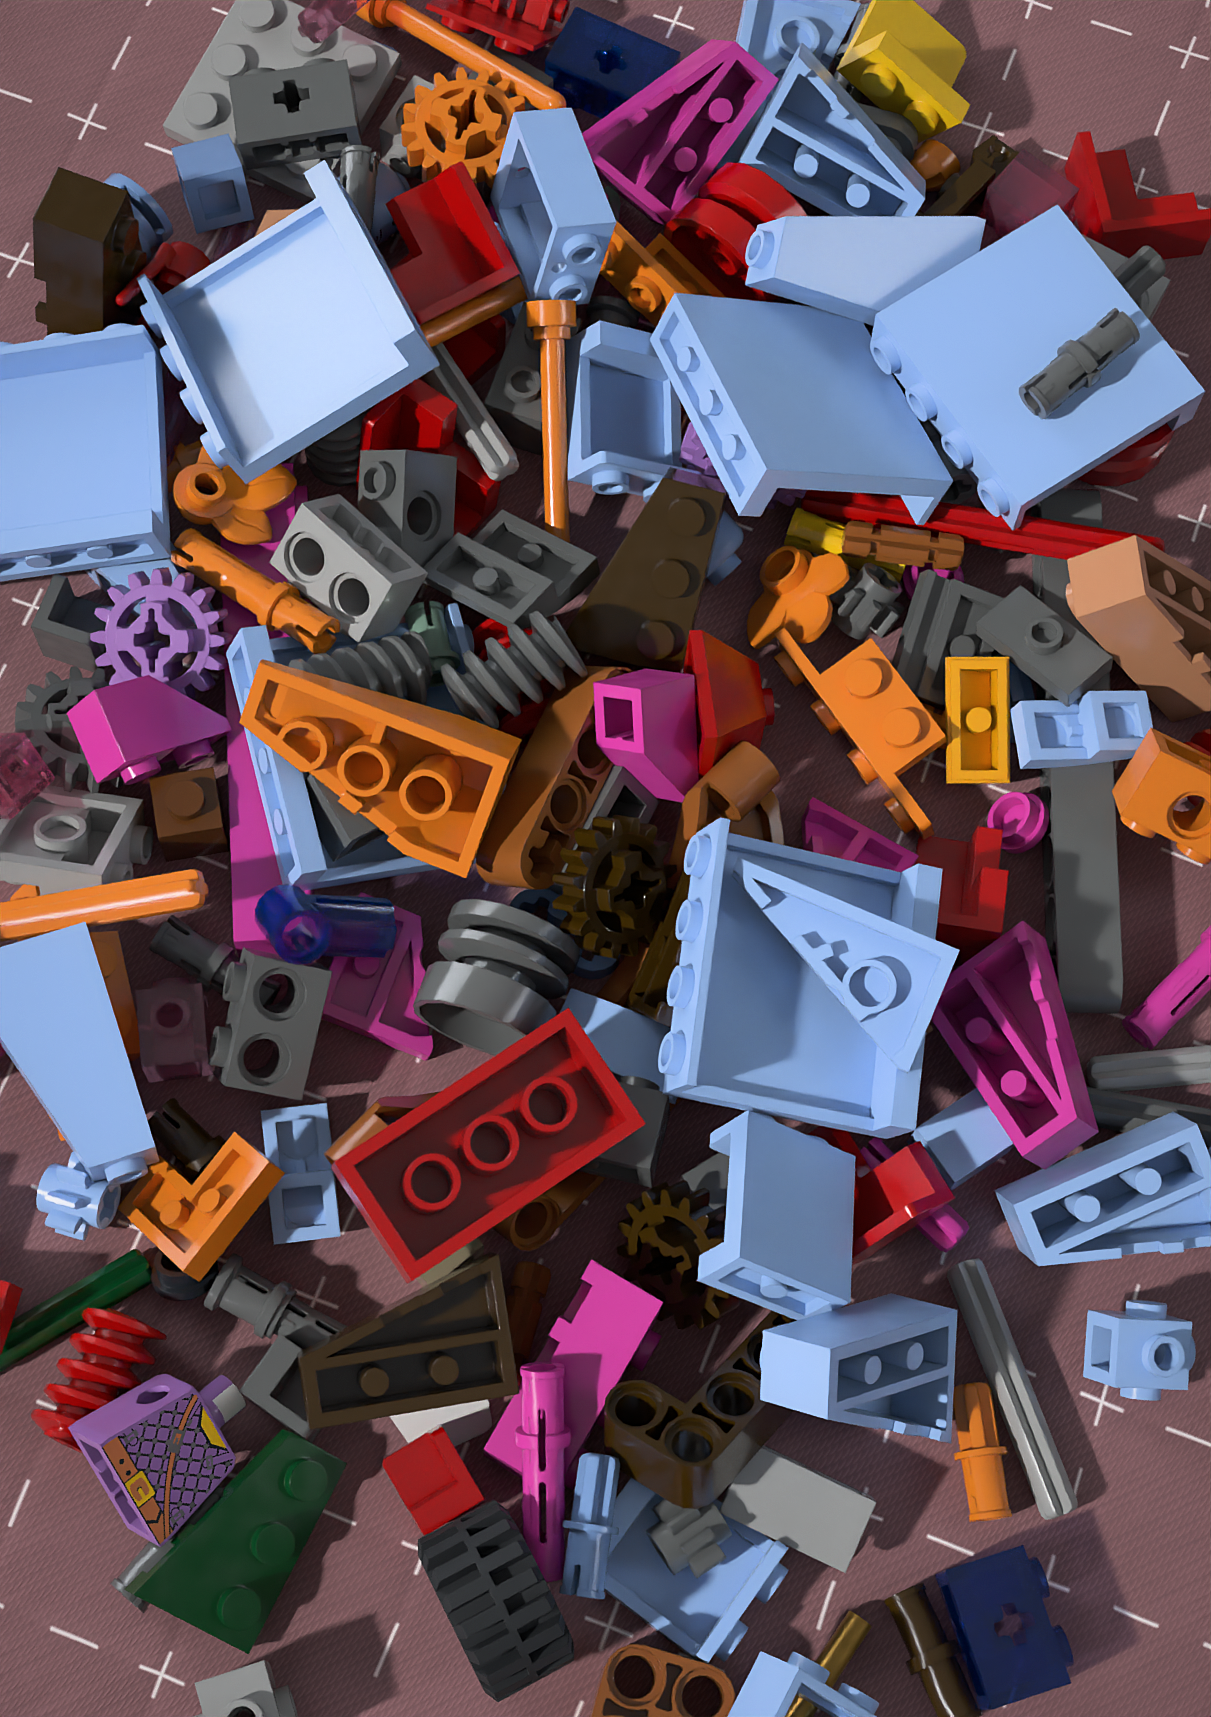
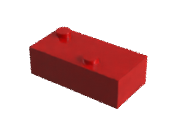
M567 1008L334 1161L331 1169L406 1284H408L646 1123L571 1010Z

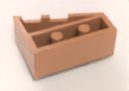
M1137 535L1067 559L1070 583L1066 586V598L1070 610L1083 627L1113 657L1140 689L1146 691L1147 696L1171 722L1211 711V581Z

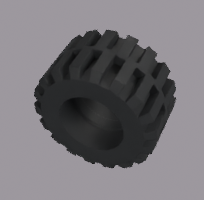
M493 1499L418 1539V1557L487 1695L500 1702L574 1661V1642L529 1547L506 1508Z

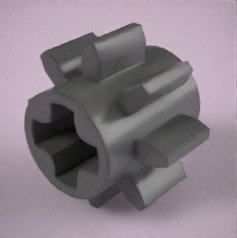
M865 563L859 572L850 565H847L850 579L842 588L829 595L830 600L835 602L832 607V622L844 633L858 640H865L871 631L880 638H884L905 610V606L895 601L902 592L901 585L890 573L875 564Z
M664 1499L653 1506L652 1511L659 1522L648 1528L646 1534L658 1555L673 1575L689 1566L694 1576L698 1578L726 1559L725 1554L718 1545L730 1538L732 1533L713 1502L708 1506L698 1509H688L674 1505Z

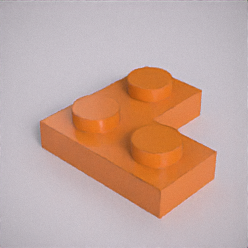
M236 1132L230 1136L194 1183L176 1166L159 1155V1162L153 1163L148 1168V1173L140 1178L118 1206V1209L173 1263L199 1282L285 1174L255 1146Z

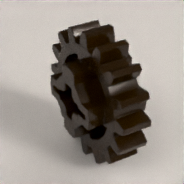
M613 815L612 818L597 816L593 818L592 830L577 828L574 831L575 840L578 844L576 850L562 848L560 855L568 864L566 872L553 874L552 881L558 885H563V895L557 897L552 902L554 909L567 912V916L563 919L559 928L564 933L574 934V942L580 949L592 951L594 955L618 959L619 954L628 956L638 955L639 942L651 944L655 935L652 926L655 922L660 923L665 912L662 909L664 901L670 900L674 891L672 888H667V878L672 877L677 872V865L667 864L663 861L671 846L668 841L655 840L656 826L640 823L639 818Z
M681 1180L670 1186L667 1182L661 1183L642 1192L641 1197L626 1205L630 1217L618 1222L617 1228L628 1237V1242L617 1247V1254L630 1259L632 1267L623 1274L625 1280H637L642 1290L663 1302L657 1317L659 1321L674 1315L678 1329L684 1330L693 1324H696L701 1329L724 1317V1314L739 1306L740 1303L736 1296L697 1281L699 1256L724 1242L726 1205L715 1210L709 1206L710 1191L704 1187L691 1194L686 1180Z

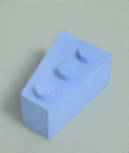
M801 42L748 137L739 163H745L765 172L789 192L832 216H915L925 200V179L807 46Z
M1175 1112L1168 1113L1061 1160L1047 1169H1041L994 1190L1018 1249L1037 1266L1122 1258V1255L1158 1251L1162 1254L1184 1252V1249L1211 1246V1157L1198 1125Z
M890 1293L845 1306L835 1311H828L763 1330L760 1353V1400L827 1420L873 1429H885L905 1435L921 1436L951 1443L957 1310Z

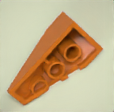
M264 659L258 664L239 721L241 725L300 772H309L340 797L338 802L354 815L359 812L389 836L387 841L404 855L467 878L522 741L520 738L457 714Z

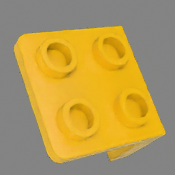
M872 0L837 71L880 109L895 112L908 118L916 127L919 143L962 123L970 107V104L952 89L966 59L965 47L914 0Z

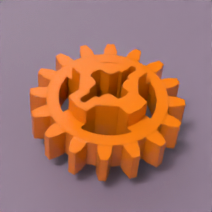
M458 67L456 80L449 82L440 72L434 74V89L429 90L424 86L418 85L415 88V104L405 103L403 107L404 124L401 125L402 146L407 147V162L409 166L422 165V181L427 182L451 165L462 161L476 188L477 183L485 181L492 189L513 112L525 111L524 97L515 96L510 98V82L506 79L495 86L490 85L488 70L483 69L478 74L476 80L468 79L464 67Z

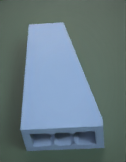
M785 216L757 225L756 231L752 234L746 248L745 260L749 268L745 285L874 326L875 316L878 312L978 253L986 219L977 216Z
M86 922L0 947V1044L94 1182L107 1178L109 1185H118L146 1175L148 1173L147 1165L159 1162V1158Z

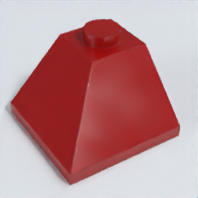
M689 630L683 674H691L695 678L698 772L700 780L737 742L741 740L749 742L760 750L764 727L774 724L775 706L772 689L762 688L759 664L703 630Z

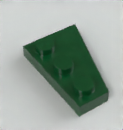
M282 1429L223 1489L224 1496L195 1525L189 1523L170 1542L173 1547L148 1573L142 1571L124 1590L249 1654L347 1463L300 1436Z

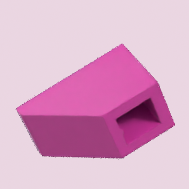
M646 668L593 682L596 746L614 765L623 766L655 798L683 802L687 792L699 781L694 675Z
M150 675L93 690L67 712L97 784L121 776L125 785L133 784L161 771L160 764L173 760L176 761L178 768L197 764L212 756L214 751L211 745L232 730L227 718Z

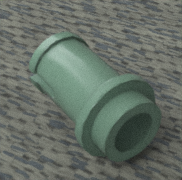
M429 601L430 615L426 616L424 603L420 602L406 610L404 614L405 622L408 624L409 631H415L422 636L428 649L432 667L429 687L442 686L445 683L443 682L440 667L448 663L456 670L460 666L459 654L451 651L443 604Z

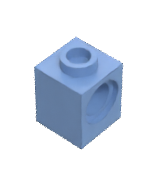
M229 133L171 148L184 201L197 234L254 219L243 168Z

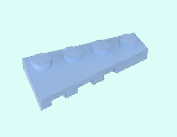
M744 0L735 42L776 76L779 81L801 42L807 46L828 70L861 3L851 0ZM779 81L708 179L727 162L739 163L743 147Z

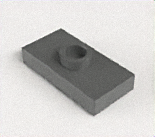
M1021 585L976 622L977 636L1004 657H1009L1011 663L1067 707L1112 670L1113 657Z

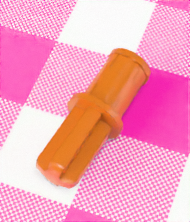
M982 1382L958 1385L954 1387L953 1412L960 1452L954 1453L953 1456L954 1461H961L970 1511V1515H968L969 1522L1012 1517V1511L1009 1509L1002 1455L1008 1454L1006 1446H1000L991 1388L988 1383Z

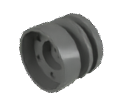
M481 899L460 900L454 904L447 919L449 930L442 933L438 941L439 952L448 961H437L428 966L413 1003L414 1013L425 1024L444 1036L467 1047L496 1056L556 1016V1010L546 999H558L566 995L569 987L567 975L573 973L580 958V948L570 936L551 923L511 906Z

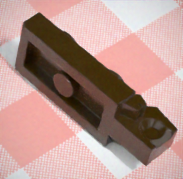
M992 135L973 150L970 167L962 175L958 173L952 174L941 187L936 202L925 213L919 210L915 216L978 217L989 206L991 195L1018 168L1021 153L1000 141L997 136Z

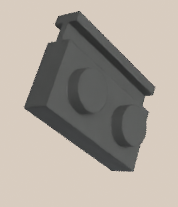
M928 569L919 575L891 664L920 702L946 711L945 657H992L994 648L976 635V622L1004 598L956 579L949 580L936 575L937 572Z

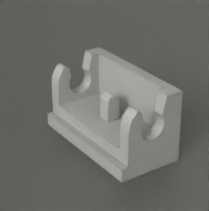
M763 1445L728 1485L719 1512L846 1573L877 1502L872 1496Z

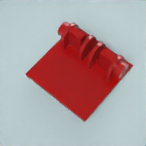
M433 0L426 4L425 9L442 15L441 23L450 29L467 34H473L475 29L495 36L494 44L499 48L511 53L527 55L529 50L535 51L565 36L566 30L553 25L555 21L563 23L570 7V1L511 0L510 7H508V0Z

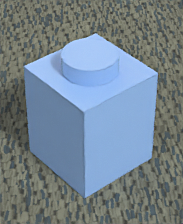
M977 1088L918 1126L907 1141L908 1145L921 1141L951 1191L1006 1155L1014 1146Z

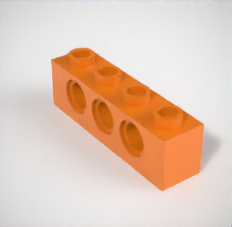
M1150 728L1112 790L1121 815L1120 819L1127 827L1142 836L1153 838L1158 833L1177 842L1176 847L1187 857L1201 864L1208 865L1211 862V756ZM1197 795L1203 797L1199 805L1192 810H1174L1177 802L1186 796Z

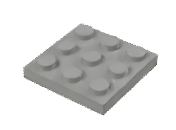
M235 0L162 126L168 137L184 145L229 133L244 174L308 204L317 197L304 173L325 160L336 177H338L340 174L341 155L247 170L237 145L228 78L243 76L247 71L260 67L281 70L300 67L307 61L317 58H329L334 61L347 59L354 85L362 135L402 65L400 53L289 0ZM299 107L292 108V113L300 111Z

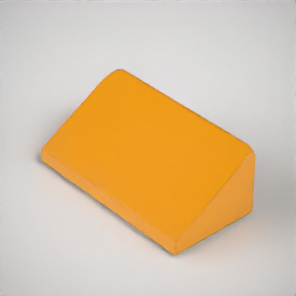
M945 657L946 783L986 785L1010 783L1009 657Z

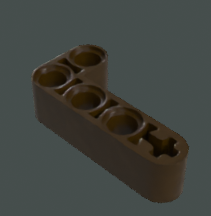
M771 1310L686 1404L658 1386L644 1380H629L613 1387L605 1398V1454L618 1458L620 1471L670 1503L688 1509L708 1506L719 1497L794 1411L790 1408L760 1400V1353L763 1330L797 1320Z

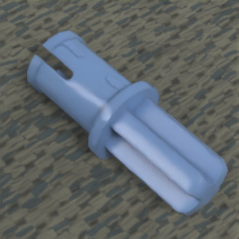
M585 1453L579 1458L571 1521L563 1520V1527L569 1528L562 1586L559 1589L561 1594L605 1599L604 1586L611 1534H619V1528L612 1527L620 1462L618 1458L613 1456Z

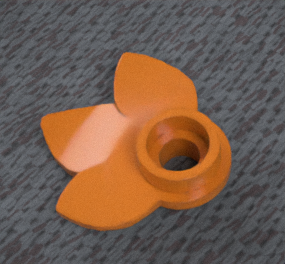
M202 446L197 463L186 466L176 476L172 488V496L179 512L188 521L200 525L213 524L227 540L243 545L262 544L270 542L272 539V528L265 512L284 502L296 488L297 480L287 468L278 464L245 484L229 465L219 469L208 455L204 446ZM200 486L208 488L215 494H202L196 489V487Z
M790 545L783 546L770 554L760 570V581L763 584L764 593L757 599L748 614L747 635L750 644L755 649H760L775 638L774 634L782 628H785L791 637L801 644L817 640L831 621L833 608L829 595L842 588L850 579L848 566L845 561L833 553L814 557L809 551L797 549Z

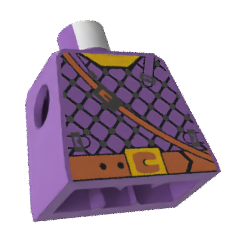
M161 1374L77 1420L68 1429L127 1528L161 1547L169 1541L234 1468L236 1457L219 1428L246 1407V1403L237 1387L224 1375H219L198 1392L190 1384L171 1375Z

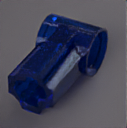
M284 884L277 885L266 891L259 899L255 908V922L259 930L282 959L296 965L311 963L321 956L384 958L387 951L393 949L397 932L394 917L395 907L388 898L311 895L298 886ZM297 917H302L301 922L295 928L283 932L290 921Z

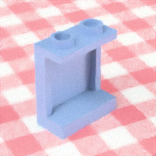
M599 320L571 337L570 340H566L568 480L592 485V490L599 494L615 495L630 493L643 496V501L647 503L670 467L700 475L701 472L682 468V463L679 462L681 453V401L650 342L653 333Z
M750 1110L710 1134V1148L730 1156L725 1235L723 1243L699 1256L697 1281L795 1320H801L832 1310L835 1311L850 1303L856 1156L829 1145L827 1141L820 1137L805 1135L776 1122L769 1115L755 1113Z
M631 1478L615 1501L612 1527H618L619 1534H611L604 1591L692 1659L708 1664L711 1658L716 1655L725 1662L749 1628L739 1618L753 1598L756 1597L766 1604L788 1573L789 1569L779 1563L788 1547L779 1540L772 1541L764 1534L721 1514L732 1533L730 1538L718 1545L725 1554L726 1559L698 1578L694 1576L689 1566L673 1575L658 1555L646 1534L648 1528L659 1522L652 1508L664 1500V1498ZM716 1499L713 1503L719 1510L722 1502Z

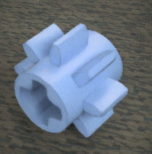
M72 1152L68 1166L53 1163L46 1169L38 1186L36 1204L39 1211L48 1213L45 1226L55 1228L56 1233L84 1241L86 1240L89 1226L105 1229L111 1223L119 1206L121 1187L120 1184L109 1185L107 1178L94 1182L75 1153Z

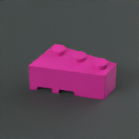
M711 39L582 133L599 178L649 220L666 225L686 203L694 198L779 79L737 42Z
M1021 921L999 937V939L950 973L931 1019L1021 1156L1041 1168L1047 1169L1094 1136L1099 1130L1046 938L1025 921Z
M593 1260L590 1261L581 1277L584 1281L563 1316L560 1315L548 1335L550 1336L549 1340L535 1361L560 1363L565 1366V1375L563 1376L564 1425L571 1429V1444L564 1448L565 1486L571 1490L576 1486L579 1458L582 1454L591 1453L584 1449L583 1446L596 1424L604 1428L606 1396L613 1387L621 1383L631 1365L643 1371L662 1338L652 1328L656 1323L663 1302ZM521 1382L518 1387L519 1394L514 1395L486 1443L483 1455L522 1479V1448L517 1447L515 1444V1429L522 1426ZM540 1409L541 1459L545 1461L546 1420L545 1410ZM541 1482V1491L546 1494V1484Z

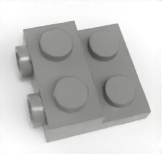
M20 781L0 813V881L14 885L39 886L40 896L132 880L133 864L145 865L151 856L153 830L150 826H145L143 799L103 793L91 794L90 791L76 789L68 792L64 791L63 787Z

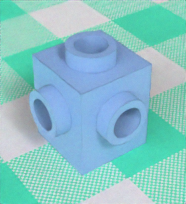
M1126 1300L1125 1311L1088 1310L1083 1377L1120 1388V1396L1137 1400H1161V1389L1188 1390L1189 1370L1194 1364L1196 1355L1191 1321L1167 1315L1166 1303L1147 1300Z

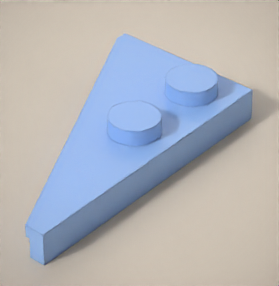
M738 857L733 867L732 877L897 1069L908 1073L960 950Z

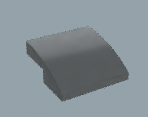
M502 509L473 539L458 532L423 567L428 572L423 583L506 627L516 624L521 629L531 626L530 613L538 611L546 618L573 600L601 573L596 556Z

